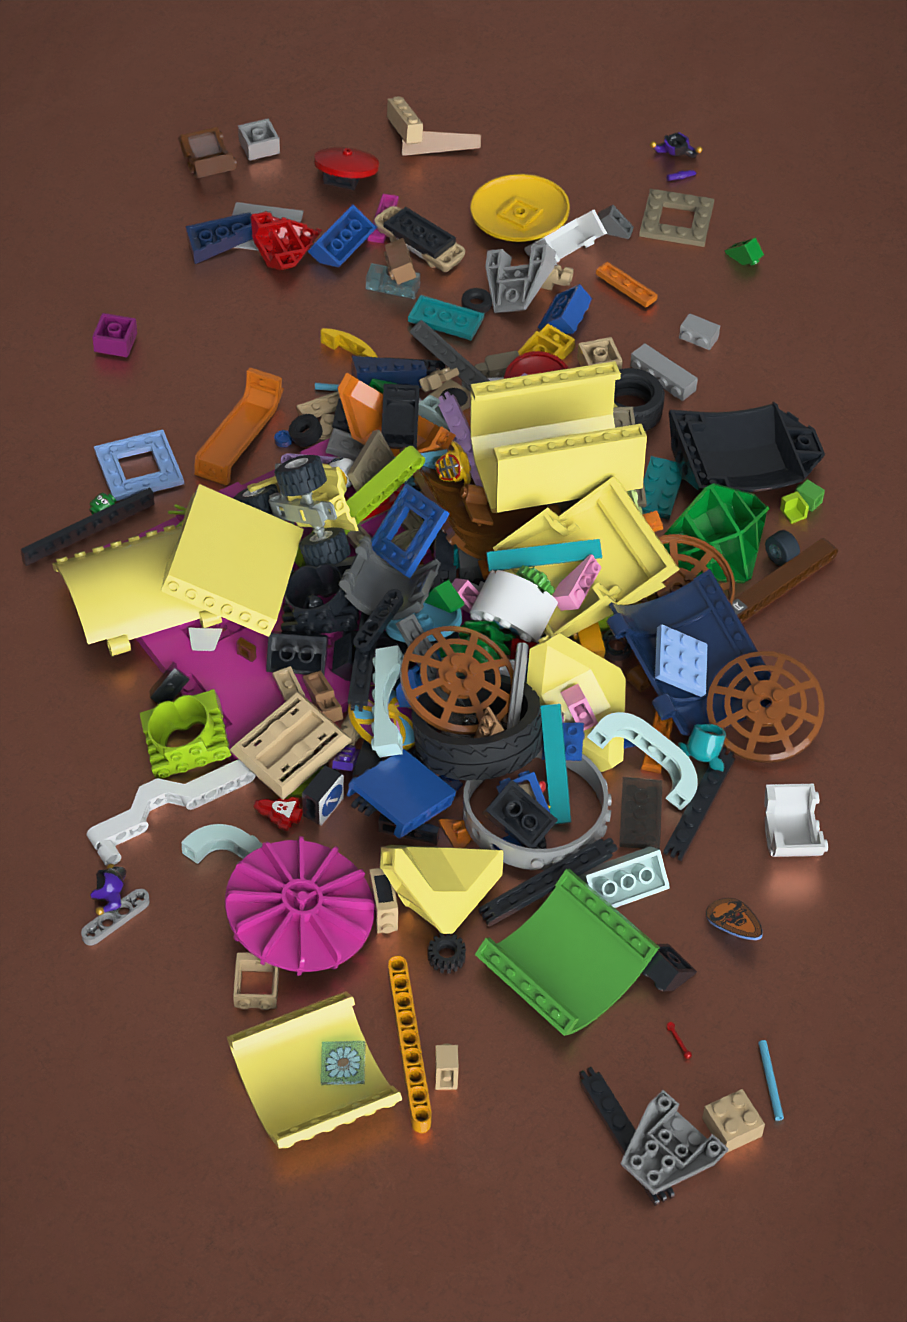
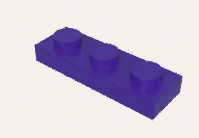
M353 745L345 746L335 756L332 768L352 771L356 765L360 749H356Z

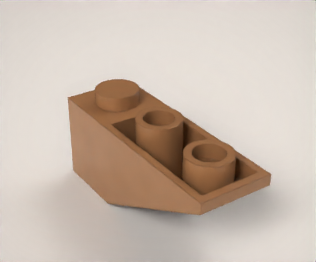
M486 707L474 738L488 737L505 731L490 707Z

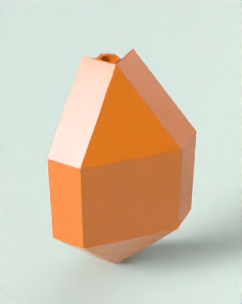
M346 373L338 386V391L351 436L356 441L365 445L373 431L380 430L381 432L383 394ZM418 415L417 450L420 453L448 450L456 435ZM391 449L395 457L400 454L401 449Z

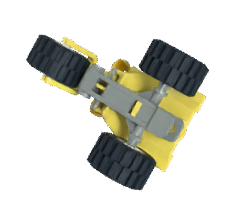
M303 455L292 458L275 469L274 477L248 485L246 489L239 492L233 498L279 519L290 521L291 524L296 522L298 527H313L314 532L307 535L299 543L306 566L317 567L324 563L336 565L351 554L344 529L358 531L355 518L350 516V509L344 498L347 488L352 486L347 473L354 461L348 458L336 457L328 464H323L318 455Z

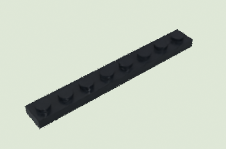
M151 488L143 490L22 548V561L26 566L37 562L62 548L68 547L81 539H85L87 536L155 504L154 492Z

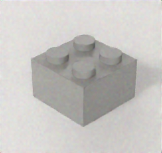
M269 118L238 125L239 142L249 161L280 153L279 137Z

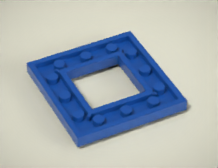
M406 483L371 540L373 551L403 575L411 578L450 513ZM411 509L425 520L407 550L404 551L392 542V539Z

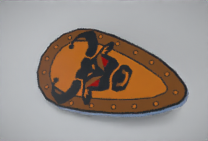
M723 898L714 901L708 906L706 917L715 927L739 938L759 940L762 938V927L759 920L742 901L734 898Z

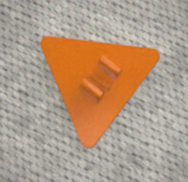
M439 820V824L453 848H466L472 838L466 829L464 820Z

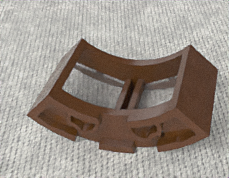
M218 127L179 136L178 139L184 158L188 157L189 162H187V166L195 178L236 169V158L226 150L223 144L222 132L219 131Z

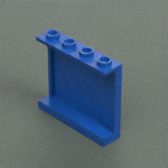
M403 749V754L390 756L385 761H380L372 769H367L359 777H354L349 782L347 792L348 797L357 792L396 825L394 835L399 839L451 806L456 794V790L405 749Z

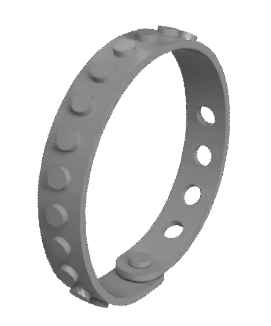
M543 745L536 758L542 759ZM582 754V761H566L567 768L583 777L594 789L600 801L602 812L595 825L579 839L564 846L550 849L521 847L504 841L484 828L474 816L469 803L472 794L484 780H466L463 793V819L470 837L481 849L497 850L493 846L495 844L500 850H503L504 863L522 869L546 870L604 837L607 830L606 822H610L611 810H608V806H611L612 803L611 794H608L607 782L597 766L584 754Z

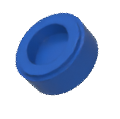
M281 430L275 434L274 439L277 446L288 447L292 444L289 431Z

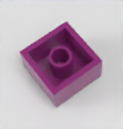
M102 313L92 336L94 352L128 357L137 336L136 318Z

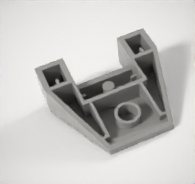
M548 244L532 245L529 264L511 266L512 257L503 249L487 251L485 267L494 312L503 313L526 310L553 270L556 251Z

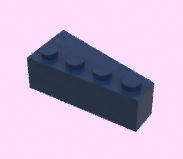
M251 212L186 226L187 240L194 263L197 264L252 240Z
M352 356L351 375L368 386L372 379H378L401 385H418L419 388H422L419 380L426 377L427 373L424 361Z

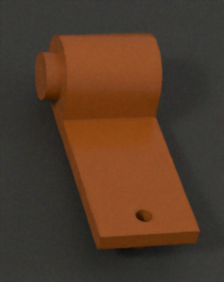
M468 483L462 486L460 497H462L471 521L477 522L478 526L482 524L493 526L494 522L486 507L488 500L484 488Z

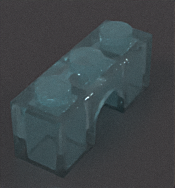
M371 263L366 275V289L415 299L420 287V273H416V278L398 285L396 279L392 280L388 276L387 266Z

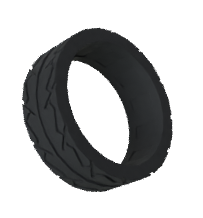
M484 673L485 680L495 685V675ZM465 675L459 676L458 678L465 679ZM500 675V689L510 695V676ZM524 682L520 722L499 734L473 739L455 738L436 732L438 728L427 723L412 709L416 754L420 762L423 761V765L436 774L445 775L444 777L457 780L492 779L523 768L538 755L544 741L539 696L535 690H532L531 686ZM481 687L480 691L476 694L480 704L487 700L492 692ZM427 692L422 694L417 699L428 712L440 719L444 711L442 707L435 703ZM497 696L488 707L491 708L494 714L498 715L507 702ZM469 698L462 699L466 707H472Z

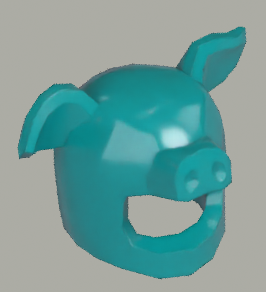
M714 724L694 725L687 744L679 742L678 747L688 757L692 756L698 761L709 762L712 769L723 772L724 763L718 756L725 741V731Z

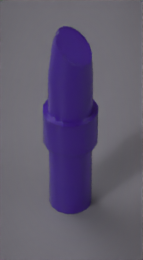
M693 170L679 171L668 174L666 178L667 181L680 180L694 176L696 172Z

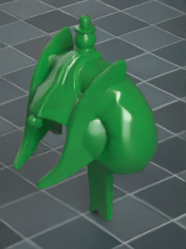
M469 620L460 626L487 636L499 646L505 655L511 654L510 649L504 642L512 641L516 638V635L504 634L499 630L500 627L496 622ZM459 632L460 639L469 641L471 635ZM478 639L477 645L485 649L494 660L501 659L492 647ZM461 644L450 645L454 653H465L467 648L466 645ZM442 647L438 649L441 658L447 656ZM476 649L474 650L472 657L480 664L488 662L483 654Z

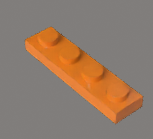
M608 261L596 269L597 276L645 308L657 300L658 295Z

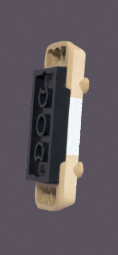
M392 206L375 217V225L379 232L389 237L390 242L404 238L408 250L426 260L430 267H437L447 272L456 266L465 255V249L456 243L455 236L407 207L400 209L399 207Z

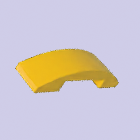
M323 328L321 330V343L334 350L339 346L356 356L378 358L370 346L351 334L334 329Z

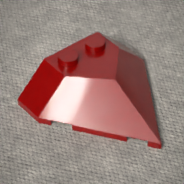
M269 212L251 215L252 236L256 247L267 266L279 270L295 267L322 232V229L316 228L314 230L308 228L306 224L291 219L274 217Z

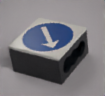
M325 765L302 792L303 816L319 825L326 821L344 799L343 775L338 770L331 769Z

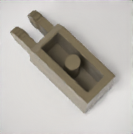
M516 350L489 355L485 358L484 363L475 364L474 367L487 378L504 377L507 367L519 354Z

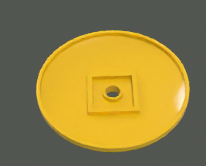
M513 174L495 178L481 186L471 201V215L476 225L487 234L508 241H532L544 238L564 225L569 216L570 209L569 199L562 188L548 179L528 174Z

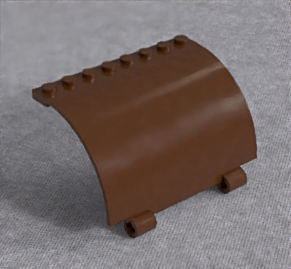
M404 446V447L400 450V453H401L405 448H407V447ZM424 465L412 475L415 478L413 480L419 489H422L420 492L450 513L441 527V530L445 534L447 533L445 537L451 545L456 544L466 554L480 560L487 561V552L494 551L493 547L546 508H549L558 516L563 514V511L557 504L548 507L547 505L492 513L489 502H487L486 507L494 522L493 526L486 524L478 526L477 522L471 521L462 497H460V490L464 486L463 479L458 482L440 480L436 469H431ZM471 476L470 484L475 485V482Z

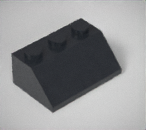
M271 631L268 637L266 672H276L291 666L294 674L308 675L321 671L325 675L328 635Z

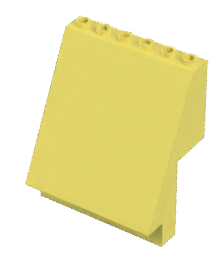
M614 476L560 516L546 508L493 547L494 551L600 539L602 559H596L601 566L600 572L579 609L561 611L556 606L544 630V633L549 635V637L559 633L569 637L614 614L609 606L611 602L617 605H631L666 587L663 581L680 570L624 487ZM583 561L535 566L534 568L543 572L550 581V585L556 590L559 583ZM520 568L504 571L517 575L516 573Z
M199 484L187 505L181 534L166 564L161 591L269 637L278 618L304 529Z

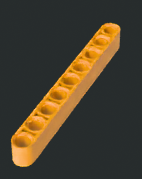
M393 956L388 961V979L411 1125L416 1132L425 1133L431 1127L432 1112L408 966L405 958ZM413 1079H418L419 1081H418V1082H413V1081H411V1080H413ZM420 1098L422 1101H415L414 1099ZM422 1117V1118H425L426 1120L420 1121V1120H418V1118Z

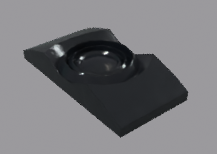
M384 383L381 433L390 449H402L404 446H413L417 449L418 385Z

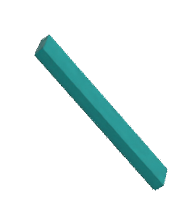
M600 539L491 551L486 553L488 571L491 572L492 570L518 569L522 565L535 567L584 561L591 554L595 559H602Z
M561 704L542 705L540 707L550 813L558 819L555 824L572 823Z

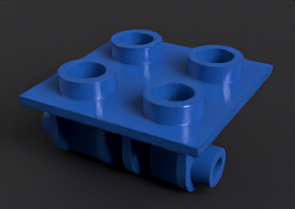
M563 723L566 761H582L583 740L585 739L584 723ZM543 741L542 760H545L544 741Z

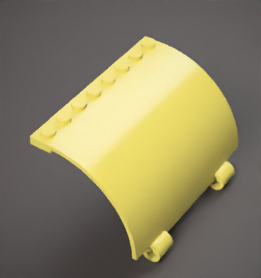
M170 525L164 527V531L158 533L157 530L149 531L146 533V536L139 538V535L128 538L127 542L115 541L110 543V547L103 548V546L92 548L93 552L85 553V551L75 553V557L69 559L67 556L56 559L57 562L52 563L54 571L60 572L68 587L88 644L107 639L111 656L131 651L129 640L197 619H199L202 628L222 623L221 616L161 591L166 564L181 534L182 526L175 527Z

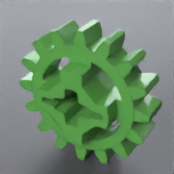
M522 565L516 573L519 577L537 585V588L542 593L546 591L552 595L555 592L547 576L534 567L530 569L528 566Z

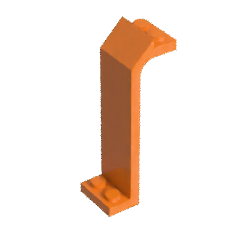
M251 367L247 370L246 389L242 399L195 454V475L226 486L230 483L231 467L277 410L284 390L281 387L282 377Z

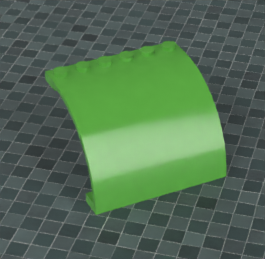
M570 869L564 871L550 896L520 928L497 944L491 938H485L475 953L483 963L564 1036L586 1027L607 1011L636 981L660 948Z

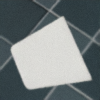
M188 628L192 650H215L222 629Z

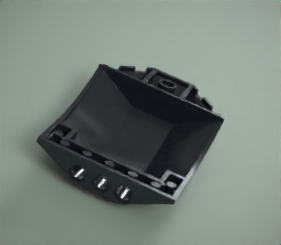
M775 402L757 408L731 412L669 410L671 449L681 477L697 490L702 491L713 483L745 492L765 491L789 486L804 481L825 456L815 429L810 425L806 427L798 422L799 418L790 412L785 413L780 410Z

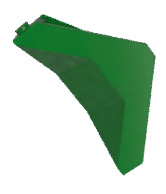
M713 483L702 490L664 535H687L707 542L726 559L733 572L735 583L743 584L752 579L769 507L755 494ZM669 543L663 544V546L670 554ZM677 543L678 554L693 557L698 561L706 554V552L697 547ZM712 558L706 567L713 572L717 581L727 582L722 568ZM678 560L679 568L691 571L695 567L693 564Z

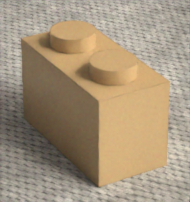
M448 1043L436 1045V1090H457L458 1045Z

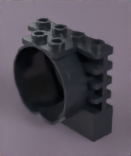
M324 563L317 567L311 565L303 566L295 572H291L284 594L286 605L283 608L285 614L282 615V632L324 634L357 630L358 611L360 610L345 597L346 592L339 586L345 570L350 569L351 565L336 567L333 564ZM314 594L327 598L336 594L334 598L320 607L304 609V602L308 596Z

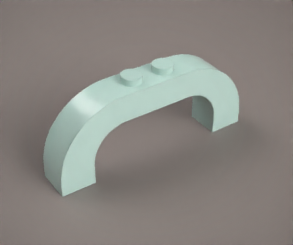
M611 713L603 717L588 734L587 737L602 749L614 737L628 739L663 766L672 779L671 791L665 799L679 810H682L695 795L698 780L696 770L689 757L677 745L643 719L629 713Z
M213 824L201 827L189 834L181 842L182 854L197 864L206 855L216 850H228L244 859L248 854L262 847V843L255 836H250L245 831L226 824Z

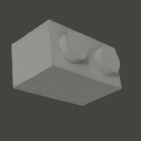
M689 313L680 326L679 338L710 350L719 338L720 325Z

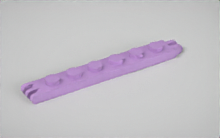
M447 391L444 393L446 399L442 395L439 397L441 403L438 406L451 433L456 435L454 438L455 442L463 448L468 456L471 476L475 485L483 487L474 462L470 426L456 397L453 394L450 395Z

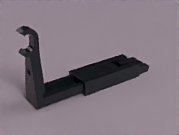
M441 529L429 547L431 554L434 553V559L436 558L441 563L429 593L447 580L452 584L456 579L454 545L448 542L445 537L447 533L445 534Z

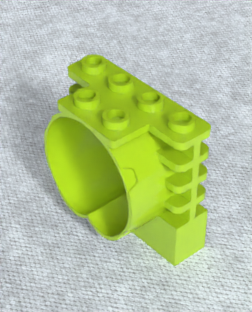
M215 689L194 696L184 695L177 698L174 702L165 701L153 709L140 713L142 728L146 735L147 749L150 755L149 759L152 765L151 769L156 779H164L171 775L202 767L231 756L221 703ZM194 724L205 725L200 735L190 743L179 747H166L167 740L173 731L188 730Z

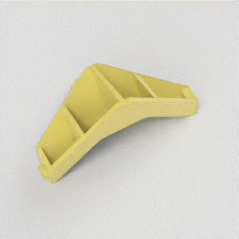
M560 633L552 637L546 635L538 640L539 643L530 648L526 683L533 688L532 690L536 691L540 699V706L561 704V711L564 713V723L576 722L560 692L576 684H579L598 723L608 714L616 712L625 713L626 678L619 667ZM594 725L584 731L585 739L583 740L582 754L587 756L600 772H603L623 761L624 738L614 737L602 749L587 737L596 726Z
M389 845L381 848L380 869L384 871L405 906H409L434 925L440 933L450 934L454 933L502 876L503 850Z

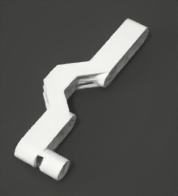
M238 759L186 784L157 778L139 786L130 810L91 827L87 832V837L95 850H98L97 853L105 866L109 864L115 865L121 859V855L115 846L145 832L148 828L146 820L151 810L166 803L185 806L188 810L195 809L249 784L254 780L255 774Z

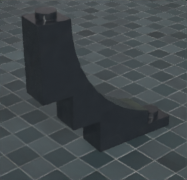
M365 739L352 773V779L359 777L367 769H372L383 759V757L379 758L376 750H373L372 745ZM381 813L378 832L394 835L396 825ZM422 824L403 837L437 845L439 827L432 824Z

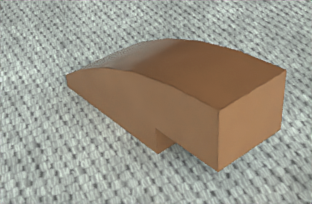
M318 671L303 676L313 704L332 722L343 720L341 705L335 698L334 690L323 673Z

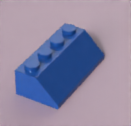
M352 205L314 243L308 252L321 264L339 267L377 227Z

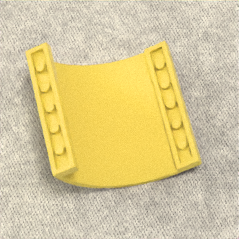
M347 991L227 1036L232 1055L250 1101L269 1137L279 1149L289 1148L300 1140H309L317 1133L332 1131L335 1129V1126L343 1123H352L360 1116L372 1115L376 1110L383 1107H392L396 1102L402 1100L400 1092L394 1086H390L378 1068L353 1011L352 1005H355L353 997ZM341 1046L343 1050L346 1047H352L351 1052L353 1050L357 1053L359 1052L356 1057L361 1056L360 1058L363 1060L358 1063L361 1064V1070H356L358 1074L355 1077L351 1075V1079L347 1081L344 1077L342 1081H336V1077L331 1079L328 1076L331 1071L326 1072L325 1068L329 1065L325 1063L326 1058H331L329 1054L332 1050L337 1053L336 1048Z

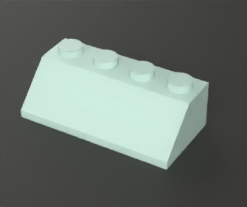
M652 846L601 863L579 876L614 908L670 888L661 852Z

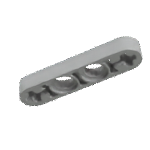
M136 889L121 899L120 909L128 908L129 912L127 914L118 913L119 909L105 912L85 925L81 931L83 942L90 946L99 943L147 908L150 903L148 892L144 889ZM138 897H139L140 899L144 898V900H143V901H141V900H136V898H138ZM106 919H110L113 921V924L110 926H104L102 925V922ZM88 933H90V934H95V936H93V937H92L91 935L87 936V934H88Z

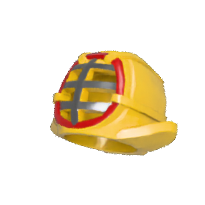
M453 441L451 445L454 447V450L446 452L435 462L436 472L440 480L458 482L463 479L465 486L467 483L470 484L471 481L470 462L463 448Z

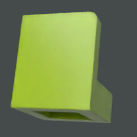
M798 491L782 497L780 510L790 523L807 518L809 505Z

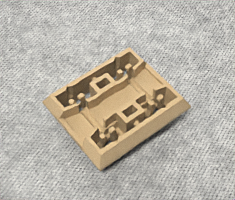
M298 691L230 748V751L265 785L284 800L347 746L352 739ZM317 748L319 752L315 755L314 750ZM296 766L298 769L293 773V768Z

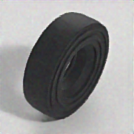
M471 288L463 293L461 304L464 308L486 313L491 308L492 297L484 289ZM477 298L483 300V303L473 304L470 300Z

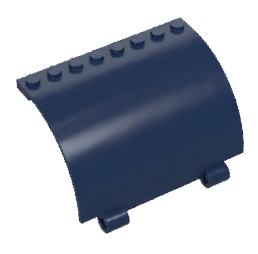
M710 569L694 578L689 584L660 598L635 605H617L612 602L609 604L614 615L607 620V624L616 639L626 637L657 692L658 697L652 701V704L660 719L666 720L672 717L680 733L690 736L696 724H709L707 696L709 688L719 671L739 656L758 652ZM661 624L707 643L706 694L704 696H697L655 678L657 627ZM762 656L745 659L750 668L766 665ZM736 663L728 669L719 680L717 686L728 688L732 680L743 671L740 665ZM770 671L754 672L758 681L769 680L771 677ZM747 676L742 678L734 689L745 692L751 685ZM714 693L713 713L716 723L727 717L724 707L725 695ZM731 697L730 706L732 714L742 709V699ZM764 699L760 704L762 707L767 708L771 705V702ZM746 716L743 717V718H741V719L738 720L737 722L739 723V722H741V721L747 719Z

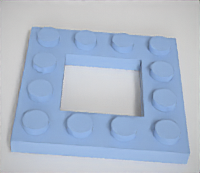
M164 430L94 446V452L109 491L116 501L127 499L148 488L155 492L184 484L183 476ZM152 451L159 472L126 480L118 459Z

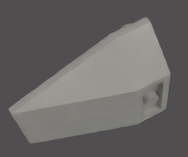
M664 1090L648 1104L621 1162V1165L653 1195L714 1166L729 1150L713 1134L707 1139L677 1112L679 1103Z

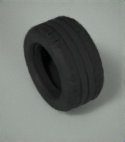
M635 368L619 369L621 374L620 379L615 380L614 399L629 395L646 401L645 405L633 407L635 424H642L644 431L653 428L660 421L663 413L665 398L663 386L657 378L644 370ZM614 400V403H615L618 407H631V406H625V405L619 404L618 402H616V401Z

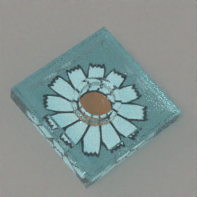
M365 1041L322 1042L321 1085L365 1084Z

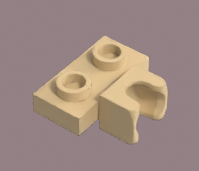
M449 367L436 370L420 379V385L424 392L435 390L442 386L441 382L459 375V371L457 368L450 369Z

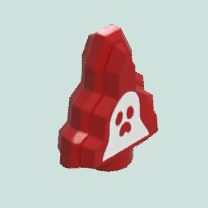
M290 796L284 800L281 798L276 800L260 799L256 800L253 805L255 810L262 815L268 816L270 822L277 824L278 828L284 831H289L293 823L299 824L303 814V808H299L301 801L299 797Z

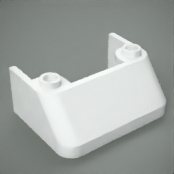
M592 210L524 248V250L530 257L532 245L548 244L556 251L554 265H558L557 262L561 258L582 246L587 248L593 245V240L605 235L607 232L595 210Z

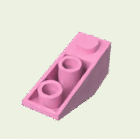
M592 554L564 578L552 596L557 600V606L561 611L579 609L600 572L601 566Z

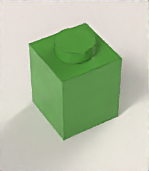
M807 479L803 484H799L796 487L795 492L798 491L809 505V511L813 512L823 502L825 490Z

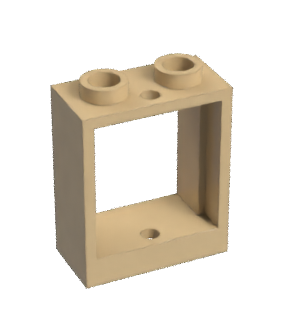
M237 953L233 994L234 1007L241 1009H277L279 968L268 963L263 966L260 964L261 959L252 953ZM242 971L273 972L271 995L241 994Z

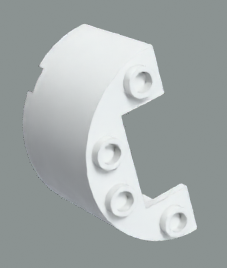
M492 570L470 610V617L475 621L492 622L495 620L504 628L509 629L512 627L516 629L520 634V638L524 641L531 642L532 640L538 643L558 602L548 592L544 591L542 593L537 588V585L509 572L497 570L495 573Z
M814 784L766 785L764 798L766 817H764L766 841L771 856H822L824 852L828 851V841L824 839L823 831H819V820H815L814 810L815 805L819 803V793L815 792Z

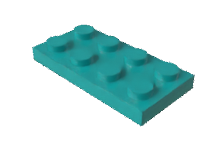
M420 295L408 316V322L418 324L422 320L431 329L471 341L484 319V313Z
M651 456L643 480L647 504L646 507H641L642 512L646 514L658 511L660 518L670 520L682 477L676 461Z

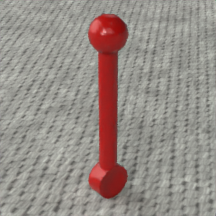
M668 1022L667 1030L671 1031L684 1052V1058L690 1059L692 1053L686 1049L677 1034L675 1024Z

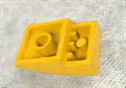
M547 324L540 332L536 331L520 348L518 354L520 356L527 352L542 351L551 353L563 360L576 348L575 339Z

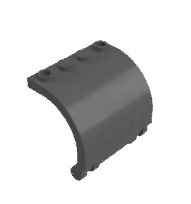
M362 536L355 549V559L350 569L345 570L343 578L339 582V586L346 592L345 597L357 609L370 616L389 590L398 589L402 593L404 602L392 620L403 619L413 613H419L424 607V601L429 596L428 592L434 584L433 580L438 574L441 563L435 558L424 566L417 568L411 578H408L382 560L373 551L371 539L368 536ZM381 611L379 616L384 617L389 611Z

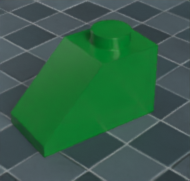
M756 237L737 242L724 250L727 255L742 265H755L759 262V258L764 256Z

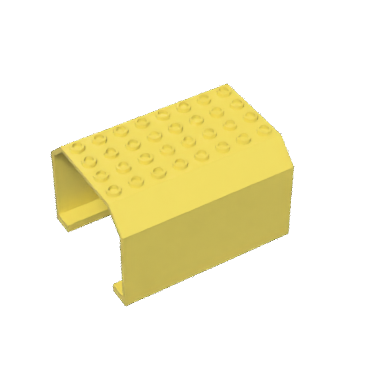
M616 361L471 384L470 438L472 451L492 513L585 498L613 476L619 480L626 491L643 488L647 440L642 424L615 428L614 424L615 380L620 379L621 374Z

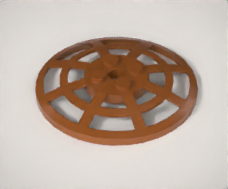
M670 534L658 537L662 544L669 543L670 556L677 566L678 560L693 564L695 567L691 571L679 568L680 570L663 581L666 587L651 595L660 598L674 592L672 589L674 586L683 587L689 584L700 571L704 573L708 570L706 565L713 558L720 565L726 576L727 582L720 583L723 591L728 590V600L732 605L735 595L733 572L726 559L718 550L707 542L692 536ZM677 543L697 547L706 552V554L700 561L687 555L678 554ZM646 597L641 599L642 603L647 602Z
M442 626L422 633L410 644L402 659L400 681L406 700L423 720L440 730L453 734L468 735L476 734L484 715L483 710L490 706L497 696L507 703L496 717L501 722L507 715L511 691L509 695L500 689L501 676L498 667H507L511 680V689L514 670L505 653L487 636L465 627ZM455 631L471 636L469 641L464 639L446 640L440 632ZM432 634L438 641V643L429 648L424 656L412 654L414 648L427 636ZM478 639L492 647L501 659L494 660L485 649L477 645ZM450 644L466 645L465 653H454ZM441 647L447 655L442 661L430 658ZM476 649L483 654L488 662L480 664L472 657L474 650ZM409 661L421 663L420 677L422 685L411 689L408 678ZM427 665L437 668V679L430 682L427 678ZM493 669L495 685L485 680L484 671ZM456 673H463L465 675V679H459ZM440 686L449 695L447 702L440 698L433 689ZM482 687L492 692V694L480 704L476 694ZM427 692L435 703L444 708L441 718L439 719L428 712L416 697ZM457 698H469L472 707L456 706L455 702ZM452 712L460 714L476 713L479 724L463 726L449 723L448 720Z
M758 651L739 656L730 661L715 676L707 696V716L709 724L718 725L723 729L731 724L739 734L749 739L746 750L725 737L723 746L729 751L746 760L772 763L789 759L802 752L812 743L822 725L824 698L817 679L804 664L782 653ZM757 656L778 657L775 666L759 665L750 668L745 660ZM785 660L800 667L810 680L800 683L793 674L782 669ZM738 663L743 671L732 680L728 688L717 686L724 673ZM772 671L769 680L758 681L754 672ZM782 674L793 682L794 686L784 689L777 683L779 675ZM747 676L751 685L746 691L734 689L737 683ZM815 687L819 701L817 717L806 712L807 698L804 690ZM799 692L801 710L789 706V696ZM714 693L725 695L724 707L727 717L716 723L713 713ZM731 697L742 699V709L732 714L730 706ZM764 699L771 702V705L767 708L762 707L760 704ZM790 714L798 717L795 723L785 731L781 721L786 715ZM746 716L754 724L752 732L742 728L737 721ZM803 720L814 724L809 735L800 744L793 747L788 736L792 735L800 727ZM774 726L778 733L771 736L759 735L761 727ZM781 740L786 750L776 754L753 753L756 742L770 743Z

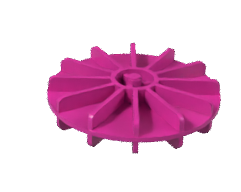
M299 836L298 840L274 843L266 841L262 844V847L248 854L236 865L225 892L226 916L234 933L235 941H240L248 951L261 959L260 964L263 966L268 963L281 969L296 971L298 976H301L302 972L320 971L329 968L334 970L338 968L339 964L352 957L364 945L373 925L375 901L373 900L370 887L364 878L365 872L363 869L359 870L350 860L338 853V847L334 846L331 849L321 844L304 841L303 836Z

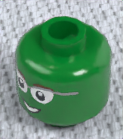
M99 493L90 501L89 511L93 515L114 505L116 499L110 493L108 495Z

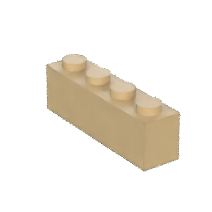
M402 97L388 99L387 118L405 142H422L423 123Z

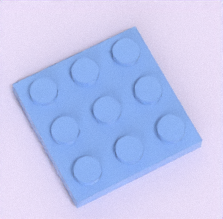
M661 624L657 627L655 678L697 696H704L706 694L707 643Z

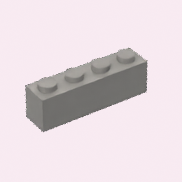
M643 344L631 354L630 366L632 368L644 370L652 374L659 380L665 390L680 400L684 401L696 391L697 377L647 344Z

